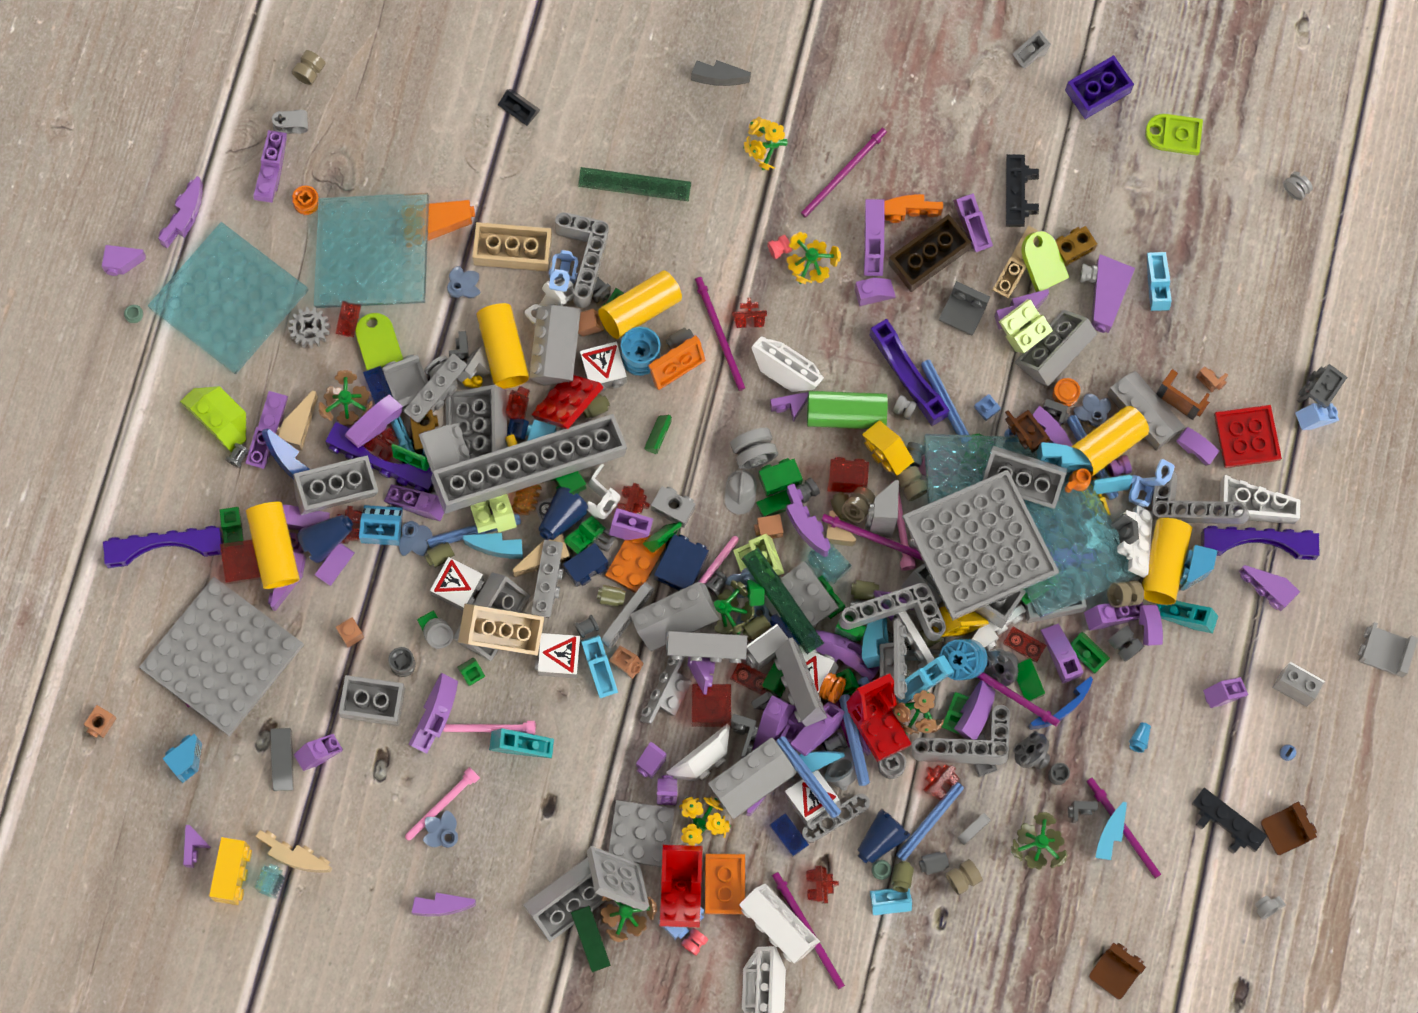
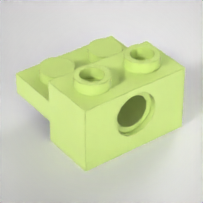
M1029 299L999 321L1007 334L1005 337L1015 352L1025 353L1053 331L1045 317L1039 314Z
M507 494L470 506L478 533L497 528L499 533L517 527Z
M767 534L748 541L749 544L733 550L740 571L742 572L745 568H753L758 573L760 581L764 579L770 580L784 574L773 539Z

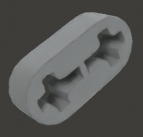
M983 813L958 839L965 845L991 819Z

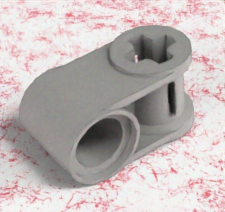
M294 110L274 113L272 116L274 131L287 134L306 133L308 131L307 111Z

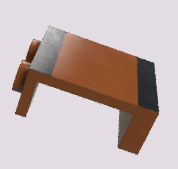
M1172 369L1156 394L1190 419L1194 420L1196 416L1200 417L1210 403L1207 401L1210 394L1206 393L1199 404L1171 386L1178 375V372Z

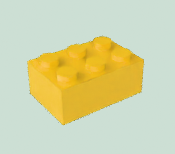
M221 837L209 894L213 901L238 905L239 901L243 900L244 889H242L243 881L247 880L248 876L246 864L247 861L250 862L252 857V850H250V846L245 841Z

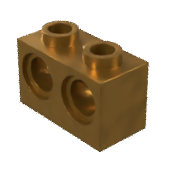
M1086 226L1082 228L1077 227L1070 232V235L1066 237L1060 236L1055 240L1065 267L1095 251L1098 244ZM1082 238L1086 243H1080L1077 239ZM1062 247L1069 248L1070 252H1064Z
M432 410L422 419L430 421L427 426H421L420 422L417 423L410 417L417 454H422L424 449L419 434L439 426L437 415L433 416Z

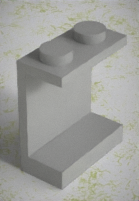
M1375 622L1370 627L1367 626L1363 636L1366 638L1364 645L1361 644L1358 655H1360L1359 662L1403 678L1408 674L1418 638L1411 635L1407 639L1377 628L1378 623Z

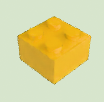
M880 420L862 434L866 440L865 446L869 451L873 452L872 458L878 464L881 462L887 472L892 471L898 476L914 462L900 436Z

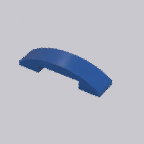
M1091 676L1075 688L1073 693L1077 697L1054 714V717L1061 721L1077 708L1091 687L1093 681ZM1038 717L1028 727L1030 730L1048 727L1052 724L1049 722L1045 723L1041 717Z

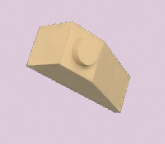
M312 391L283 421L282 426L277 429L276 434L295 449L302 450L318 399L316 391Z
M563 534L554 540H550L563 543L560 563L569 561L570 557ZM544 540L513 569L514 577L539 570Z

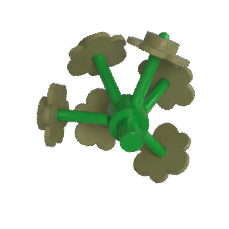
M732 580L730 585L735 591L732 593L730 589H725L723 594L720 593L718 595L719 600L714 602L716 611L722 617V620L717 621L714 629L718 633L721 632V634L730 635L732 633V635H739L743 631L742 627L745 626V623H748L749 619L753 618L755 610L754 606H750L748 601L742 609L736 608L739 605L737 594L746 597L748 592L743 583ZM731 611L742 613L741 621L744 622L736 626V622L733 621L729 613Z
M1040 812L1038 815H1034V819L1037 824L1042 825L1041 834L1037 836L1034 825L1023 823L1021 829L1017 830L1018 843L1026 845L1019 847L1017 841L1013 839L1011 853L1022 861L1023 855L1021 851L1035 846L1037 851H1029L1024 859L1027 861L1029 868L1040 870L1042 866L1047 865V859L1041 853V849L1046 848L1054 857L1051 860L1050 867H1060L1067 860V851L1064 850L1057 854L1054 851H1058L1060 846L1064 845L1065 840L1061 837V831H1055L1054 829H1048L1045 835L1046 826L1055 824L1056 819L1050 813Z

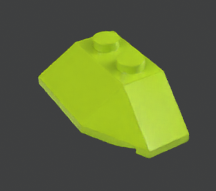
M220 386L194 388L180 401L231 453L235 448V443L243 445L246 442V412Z

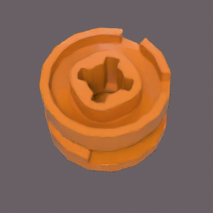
M307 185L300 186L293 192L292 199L297 212L303 215H311L317 211L320 201L318 193L313 187Z
M1071 378L1059 380L1052 392L1053 400L1068 407L1073 406L1080 396V386Z
M828 673L821 684L819 697L829 699L831 703H837L845 689V678L836 677L835 674Z

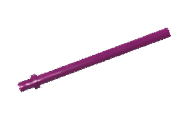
M884 128L873 134L870 141L801 212L804 218L823 201L876 144L881 142V139L887 133Z
M702 277L695 278L698 287L697 292L701 294L738 391H742L745 389V385L707 292L709 289L705 286Z
M826 514L822 516L821 521L831 524L833 528H841L923 561L918 550L839 520L837 516L831 517Z
M984 672L977 677L1041 717L1045 723L1049 722L1055 727L1059 725L1060 720L1052 716L1050 711H1044Z
M779 872L774 873L772 877L777 884V890L781 891L793 913L815 935L789 891L788 883L782 879ZM819 942L814 949L839 990L845 984Z

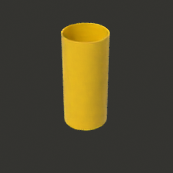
M662 270L600 307L598 310L599 318L606 331L613 338L619 339L630 329L641 326L682 300V293L673 276L667 271Z
M499 303L480 309L476 316L494 385L508 389L526 383L529 380V374L511 305Z
M1126 406L1071 447L1079 449L1087 456L1093 468V472H1090L1092 477L1149 434V426L1144 416L1136 408Z
M268 502L248 508L246 515L263 588H279L298 582L300 578L282 502Z
M1160 518L1156 521L1150 547L1149 572L1142 581L1145 600L1161 605L1176 603L1192 533V527L1188 523L1173 518Z

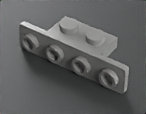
M452 354L406 407L404 412L419 423L430 410L433 412L439 410L445 403L444 399L456 391V385L458 384L456 379L465 370L467 364L455 354Z
M544 540L531 611L532 615L550 618L555 598L559 599L560 587H557L558 580H562L564 570L560 565L563 549L562 542Z
M894 620V642L880 644V677L890 673L894 679V694L899 699H905V693L907 692V684L905 682V674L907 673L905 655L907 654V648L904 644V637H906L907 631L906 627L899 620Z
M671 656L668 658L667 666L659 676V682L650 695V701L642 711L641 722L651 724L659 708L670 715H676L692 682L677 672L684 657H682V660H671Z

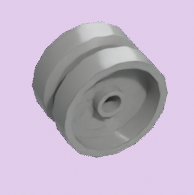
M768 428L748 431L730 442L733 453L739 454L736 457L739 469L755 468L772 461L778 456L775 444L770 443L772 435Z

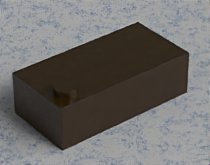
M948 214L889 257L888 264L909 291L912 292L969 251L972 242Z

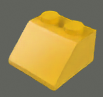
M946 607L939 608L946 626L941 637L964 636L989 624L987 619L975 611L952 620ZM933 626L934 632L939 633V629Z

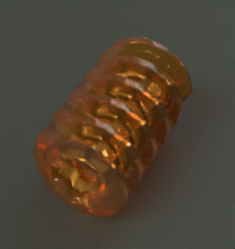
M536 484L517 490L516 497L513 500L514 504L511 506L512 510L521 515H530V511L534 512L536 508L532 504H538L534 497H540V494L536 491H541L542 487Z

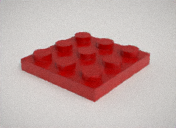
M573 375V381L558 383L554 389L550 390L547 397L537 405L531 415L536 420L569 429L604 387L600 382Z
M1271 405L1214 413L1224 468L1281 461L1282 456Z

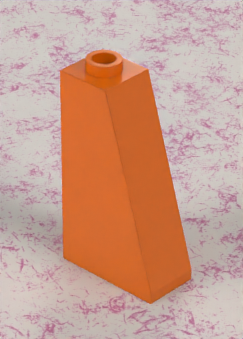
M470 200L402 206L406 247L411 248L471 225L472 217H475L474 206H470Z

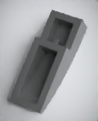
M696 60L691 73L692 81L714 86L741 85L749 83L751 79V72L716 60L714 66Z
M291 728L271 729L273 791L294 790Z

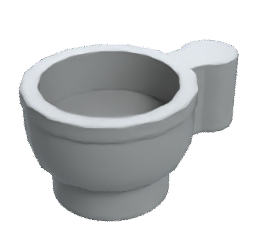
M1265 896L1255 903V906L1258 908L1257 913L1262 920L1270 917L1286 905L1280 896L1275 899Z

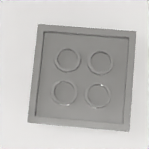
M806 561L799 564L765 590V606L788 638H793L794 641L839 609Z
M616 800L609 853L637 864L662 867L663 845H670L675 808Z
M590 846L587 850V856L595 893L629 905L632 908L646 911L649 907L640 864Z

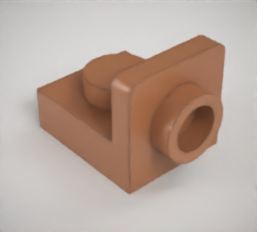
M1204 366L1196 377L1213 392L1215 389H1222L1227 384L1225 380L1228 374L1225 373L1217 379L1216 374Z
M621 645L609 660L612 665L624 671L632 679L640 672L644 664L636 654Z

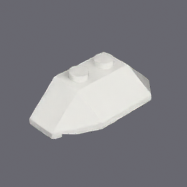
M761 336L752 346V351L760 371L791 392L814 390L824 379L814 363L784 343Z
M728 723L669 769L666 775L679 780H704L711 774L710 770L713 767L719 768L726 762L725 758L727 757L730 730Z
M775 946L757 947L754 951L755 953L743 968L742 1010L744 1013H782L785 1002V966Z

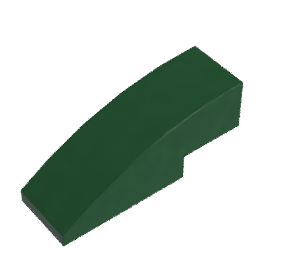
M590 906L572 911L571 915L592 973L611 966Z

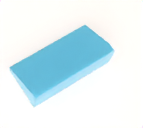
M1122 475L1091 480L1092 494L1128 490L1131 486L1132 476Z
M893 888L870 891L873 915L912 911V899L909 888L908 892H897Z

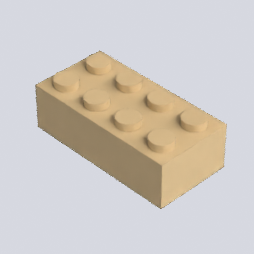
M476 222L473 264L476 266L549 272L552 229Z
M464 604L458 642L538 655L544 617Z

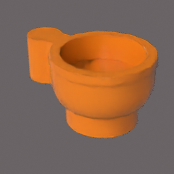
M1085 468L1075 470L1069 476V483L1064 488L1065 492L1070 493L1073 489L1077 491L1086 490L1091 483L1090 472Z

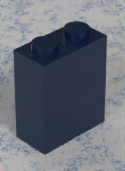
M674 534L654 574V580L678 591L695 584L709 555V550L701 543L694 544L690 542L689 538L684 535L677 536Z

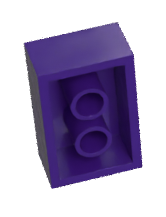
M1113 55L1068 81L1065 92L1086 120L1130 94L1134 83Z

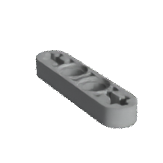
M644 583L604 634L601 640L603 644L611 648L632 622L630 614L640 610L654 591L652 586Z
M857 794L842 803L841 808L849 810V817L843 819L838 815L832 818L829 815L826 818L832 820L833 826L830 829H826L822 826V821H820L818 826L824 833L820 834V831H817L813 839L811 836H806L808 828L805 826L802 831L803 840L807 843H814L862 814L870 805L869 798L864 794ZM858 798L860 800H865L864 808H862L861 806L856 807L854 809L856 813L854 814L851 806L848 804L851 803L852 806L856 805L858 802ZM814 825L809 829L813 831L817 828V826Z

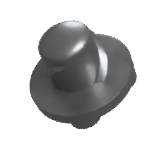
M1002 649L989 651L987 653L985 673L1004 686L1011 685L1018 677V659L1016 655Z
M1037 731L1032 732L1029 737L1014 747L1015 761L1022 768L1035 766L1037 769H1042L1050 762V755L1047 753L1049 750V740L1045 735Z

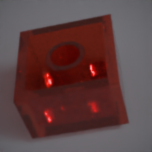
M843 457L831 459L828 469L827 491L853 493L858 487L867 488L869 462H865L864 459H853L851 461Z
M252 539L220 544L225 583L233 584L261 579Z
M692 684L691 727H723L727 723L731 726V684H712V687L707 688V695L703 694L698 684Z

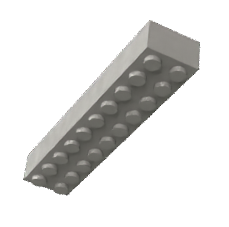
M614 414L570 427L569 429L557 431L432 472L431 480L444 514L623 457L627 446Z

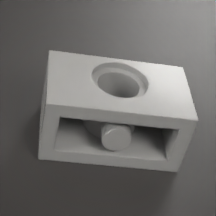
M662 486L651 504V511L674 523L681 522V527L685 528L695 510L696 504L693 503L694 500L690 497H682L673 488ZM671 502H677L679 504V507L677 509H672L669 507V504Z

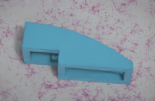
M1166 252L1147 253L1151 311L1170 310L1172 300Z
M1041 442L1037 449L1038 460L1067 468V472H1074L1081 468L1093 472L1089 459L1079 449Z
M502 533L463 535L464 544L474 550L500 558L523 559L522 539L503 540Z
M887 617L867 624L862 645V659L867 668L880 666V644L889 643Z
M597 635L582 640L581 645L599 698L618 693L600 636Z
M945 656L937 657L905 679L907 692L905 693V699H899L896 696L899 703H908L913 700V696L916 693H921L922 690L927 691L954 673Z
M814 751L810 752L807 756L799 754L811 772L845 757L843 752Z
M1122 802L1108 820L1100 837L1095 858L1111 860L1114 841L1122 842L1127 802Z

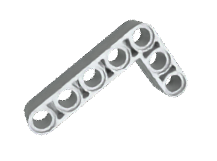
M562 212L555 219L556 233L563 237L587 242L574 289L575 305L585 308L592 299L608 241L609 226L601 220Z
M1164 465L1161 469V478H1163L1164 474L1168 472V467L1166 465ZM1173 471L1170 481L1165 485L1155 486L1152 509L1158 519L1173 518L1186 523L1244 524L1249 519V512L1241 502L1175 501L1177 474L1175 471ZM1169 490L1166 496H1161L1163 491ZM1167 508V511L1160 515V511ZM1181 509H1186L1184 514L1178 515ZM1205 509L1202 515H1197L1199 510ZM1218 510H1224L1220 516H1216ZM1238 510H1243L1241 515L1235 516Z
M924 583L847 607L839 618L840 626L843 629L850 630L914 608L923 631L929 640L937 641L946 629L932 591ZM916 592H922L925 597H919ZM899 597L905 598L907 603H901ZM881 603L887 604L889 609H883ZM863 609L869 610L871 615H865ZM924 609H929L932 615H927ZM845 616H851L853 618V621H847L845 619ZM931 627H937L939 633L933 632Z
M1005 705L994 707L992 711L991 741L921 737L913 741L912 755L917 761L1004 764L1008 760L1010 711ZM1001 714L1004 715L1005 718L998 719L996 716ZM1001 732L1005 734V736L998 737L995 734ZM918 747H923L926 750L923 752H919L916 749ZM943 748L945 749V751L939 753L936 751V749ZM963 749L965 752L960 754L956 750ZM983 750L985 753L977 754L975 751ZM1000 750L1003 751L1004 754L997 755L995 754V752Z

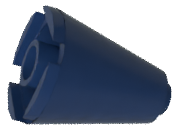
M559 487L555 491L539 526L540 536L545 540H554L588 513V505L585 500L577 493L575 495L569 493L571 490L569 488Z
M339 515L301 528L298 531L300 533L297 534V537L304 552H310L311 556L309 558L315 563H320L352 531L353 523L348 516Z
M882 808L857 849L859 852L857 856L865 863L868 861L873 863L908 839L911 834L902 828L903 826Z

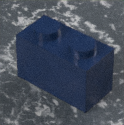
M594 543L564 563L563 566L573 583L578 587L579 585L584 586L588 584L594 575L603 574L609 564L602 551Z

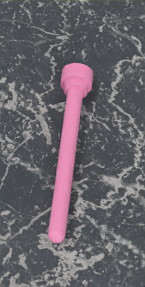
M899 492L897 526L900 544L909 547L905 522L902 518L903 510ZM902 553L903 557H901L900 561L901 570L915 569V559L910 555Z
M733 536L698 582L706 584L738 543L739 538L737 536Z
M527 721L523 725L445 724L443 732H491L503 728L535 735L536 725L535 721Z
M469 767L464 772L463 779L406 833L405 838L412 840L425 827L426 817H435L468 784H475L480 777Z

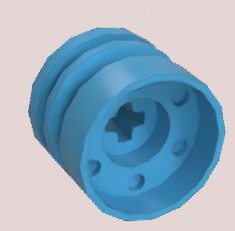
M635 327L627 331L622 337L621 359L626 371L633 375L643 376L650 374L648 365L655 359L660 358V340L651 329Z
M955 639L950 641L942 648L939 657L945 656L954 670V673L948 676L953 680H968L978 677L987 666L988 656L986 650L980 642L974 639ZM960 656L963 657V659L961 660V663L958 662V660L960 659Z

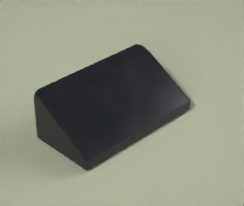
M507 89L498 103V106L526 126L530 124L540 111L538 107L512 89Z

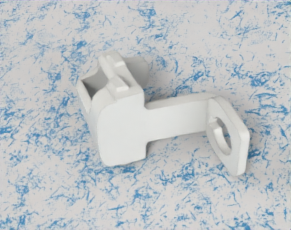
M559 278L554 280L556 286H562L565 280ZM547 281L542 287L546 295L539 305L534 304L525 310L524 314L535 325L536 318L531 315V312L533 310L537 311V307L555 304L563 306L568 301H571L574 298L573 283L569 281L566 292L551 290L549 288L550 281Z
M604 464L599 466L588 482V486L602 500L598 505L588 501L587 511L593 517L606 519L621 498L612 488L607 490L595 479Z

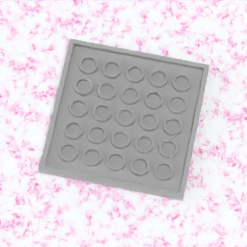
M1008 470L902 516L952 620L1059 574V570Z
M213 577L139 668L230 737L304 644Z

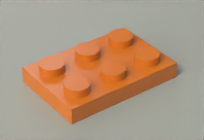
M695 335L648 365L654 385L658 390L706 361L700 339Z
M651 535L645 538L625 540L605 577L636 593L648 580L667 544L665 543L655 552H651L643 545V542Z
M706 854L705 914L744 915L739 904L745 899V854Z

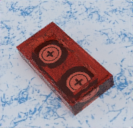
M1014 626L1003 642L1004 645L1027 658H1031L1036 663L1047 646Z
M742 662L737 664L730 680L760 695L768 692L762 686L767 677L766 674Z

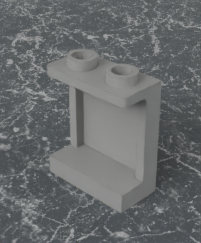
M408 355L402 361L389 362L382 368L393 398L403 406L401 413H404L406 407L428 383L418 355Z

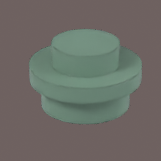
M130 305L125 309L124 317L130 323H138L143 318V310L138 305Z
M878 860L872 866V874L876 879L885 880L891 874V865L885 860Z

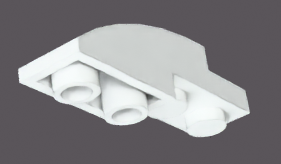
M1022 605L1018 606L1002 629L988 620L989 624L979 628L972 639L980 642L987 652L996 646L999 638L996 633L1000 635L1008 629L1007 626L1012 622L1015 625L1023 620L1026 610Z

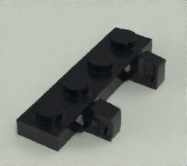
M1006 154V227H1025V218L1029 217V215L1039 214V203H1028V200H1025V183L1028 180H1038L1039 169L1029 168V165H1025V155Z
M1205 787L1192 802V805L1200 810L1198 814L1202 816L1196 823V826L1203 829L1209 821L1219 824L1232 834L1231 837L1234 841L1228 847V850L1233 854L1236 853L1240 846L1243 848L1247 846L1256 852L1267 838L1265 833Z

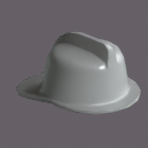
M737 470L727 479L725 504L732 513L738 515L745 514L754 506L757 482L754 475L750 472Z
M850 748L839 750L838 752H843L845 757L828 764L825 773L826 781L832 782L843 791L856 779V771Z

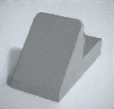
M1038 30L1013 55L1023 68H1027L1039 56L1046 55L1051 43L1042 31Z
M482 345L471 353L466 361L467 367L457 379L463 382L467 378L471 379L474 375L484 378L490 373L485 348Z

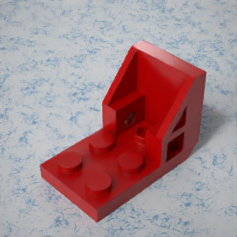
M889 673L857 688L846 702L848 713L876 761L879 762L910 747L911 742L892 711L897 703L896 695L894 694V679Z
M663 845L660 926L700 928L703 846Z

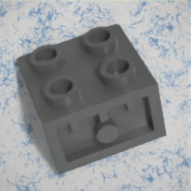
M956 281L939 321L972 336L989 303L990 296Z
M1331 364L1325 367L1321 366L1317 372L1313 371L1309 376L1308 380L1310 382L1299 391L1298 395L1300 397L1297 399V402L1301 403L1310 397L1322 407L1327 408L1348 377Z
M733 714L730 728L734 729L733 732L737 734H748L741 755V759H743L752 752L753 746L750 745V742H755L758 727L755 726L756 720Z

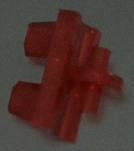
M747 297V303H740V309H747V311L732 312V318H735L736 328H747L746 317H753L754 327H764L767 311H752V308H759V303H751V297Z
M342 300L335 334L354 337L361 304Z
M519 386L517 391L512 390L510 392L505 411L507 417L510 419H524L526 417L529 402L528 396L530 394L529 389Z
M389 427L386 431L380 433L383 435L382 437L377 435L365 443L363 447L374 452L377 445H380L383 448L378 456L385 461H389L393 456L392 443L388 440L394 443L397 438L392 435L393 429Z
M633 483L632 486H624L622 496L628 498L626 504L619 503L617 508L635 514H642L643 509H649L650 504L646 502L645 490L640 488L637 483Z
M347 506L345 517L348 516L352 523H360L362 512L353 510V506ZM352 528V531L342 541V544H348L349 541H360V529Z
M937 764L934 769L928 766L925 769L928 773L925 778L928 785L923 791L941 800L947 794V791L941 785L946 781L950 786H953L959 780V777L954 772L956 768L953 765L948 766L947 764L943 768Z
M821 865L806 871L807 882H816V889H808L807 891L808 900L827 904L828 894H834V887L839 886V881H833V874H827V868Z

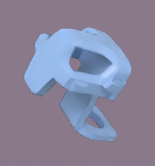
M561 250L560 254L553 256L552 267L549 269V288L551 290L566 292L569 281L573 284L576 282L578 258L573 256L572 252ZM557 258L561 259L560 270L555 269ZM571 261H575L572 276H570V264ZM562 278L565 280V283L562 286H556L554 280Z
M1160 459L1155 471L1156 477L1141 478L1137 475H1131L1132 487L1128 497L1129 502L1134 505L1148 507L1152 501L1155 486L1165 485L1170 481L1175 466L1164 459ZM1164 465H1166L1168 467V473L1166 476H1163V478H1161V469ZM1140 490H1144L1147 493L1145 500L1137 499Z

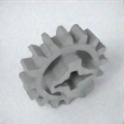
M306 307L305 312L299 309V315L293 314L295 320H289L291 327H288V329L292 333L290 335L291 338L296 339L297 345L302 342L303 348L307 344H309L310 348H313L315 343L317 346H320V340L326 341L324 335L330 334L329 330H327L330 328V324L326 323L328 317H323L322 310L317 313L315 307L312 311ZM320 322L322 323L321 331L318 328ZM298 324H299L300 327H301V329L299 330V333L297 332V326H298Z

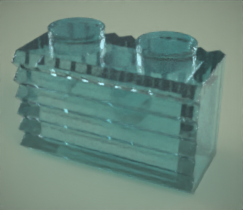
M830 543L831 549H828L827 557H823L814 549L811 550L808 554L810 558L808 561L815 569L818 567L823 572L821 575L827 582L831 581L835 584L851 570L852 565L833 544Z
M269 864V866L263 865L254 888L261 894L274 899L278 898V891H280L281 884L285 880L282 874L283 871L280 870V867Z

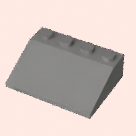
M496 385L458 391L446 397V425L458 423L459 428L462 430L465 445L469 450L470 459L507 448L505 439L507 437L506 390Z

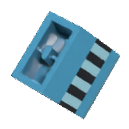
M364 505L360 522V542L400 546L403 508Z
M1194 545L1192 550H1188L1184 564L1185 568L1180 581L1181 591L1187 590L1208 577L1214 569L1218 550Z
M195 734L192 736L187 735L181 740V744L178 747H172L165 753L163 760L182 783L199 771L202 743Z

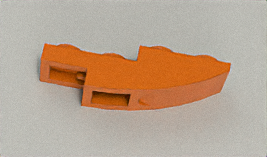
M924 194L900 196L884 201V221H890L891 223L904 221L906 214L911 217L919 215L938 217V215L941 216L943 211V202L924 201Z

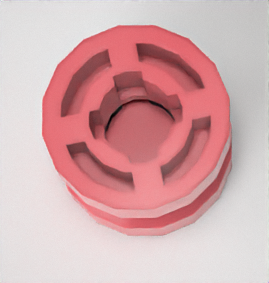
M785 235L780 236L776 241L772 240L767 243L774 259L780 258L783 253L788 254L792 252V248L789 247L790 242Z
M692 928L689 932L690 936L684 939L681 945L697 956L700 952V947L707 943L708 938L697 929Z

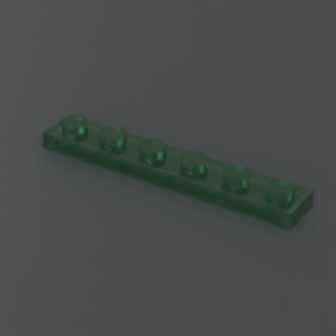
M581 167L578 187L689 202L691 182Z
M757 548L743 556L741 560L756 582L764 588L765 595L805 653L808 655L824 644L823 640L760 549Z

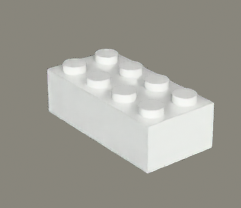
M766 884L755 888L739 904L743 914L748 918L751 917L756 922L755 926L763 933L765 932L770 937L769 941L783 951V956L789 962L796 963L803 959L820 942Z

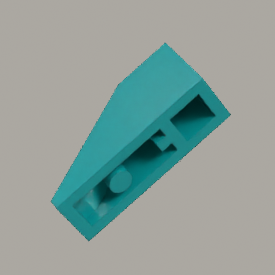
M1176 601L1172 605L1156 604L1161 619L1193 630L1213 634L1218 615L1212 608Z
M501 728L491 731L489 750L506 754L552 758L554 739Z

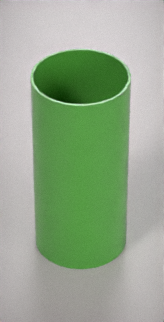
M809 391L807 427L869 429L879 420L887 425V394Z

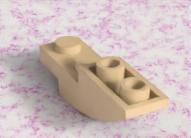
M1029 225L992 289L1008 299L1027 269L1021 253L1022 243L1029 234L1039 232ZM1035 237L1033 240V243L1036 247L1039 245V239L1037 237Z
M260 830L256 835L258 840L271 848L268 855L284 865L316 873H328L332 870L327 859L322 856L319 858L312 855L314 851L305 845L303 847L297 845L292 851L293 847L285 841L282 843L276 841L277 836L268 830L265 833Z

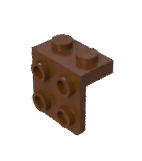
M1009 410L1005 412L1007 416L1005 421L1009 425L1008 428L1014 436L1017 435L1024 449L1028 448L1033 453L1038 449L1041 442L1048 443L1050 441V437L1029 410L1017 418H1014Z
M1299 801L1261 820V826L1277 855L1291 851L1317 837V830L1314 824L1309 822L1307 810Z
M1112 943L1090 972L1089 978L1113 997L1120 1000L1136 978L1142 974L1146 966L1143 965L1144 961L1141 958L1127 953L1128 949L1120 943Z

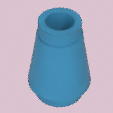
M1140 723L1129 740L1131 750L1143 753L1148 748L1151 729L1149 724Z

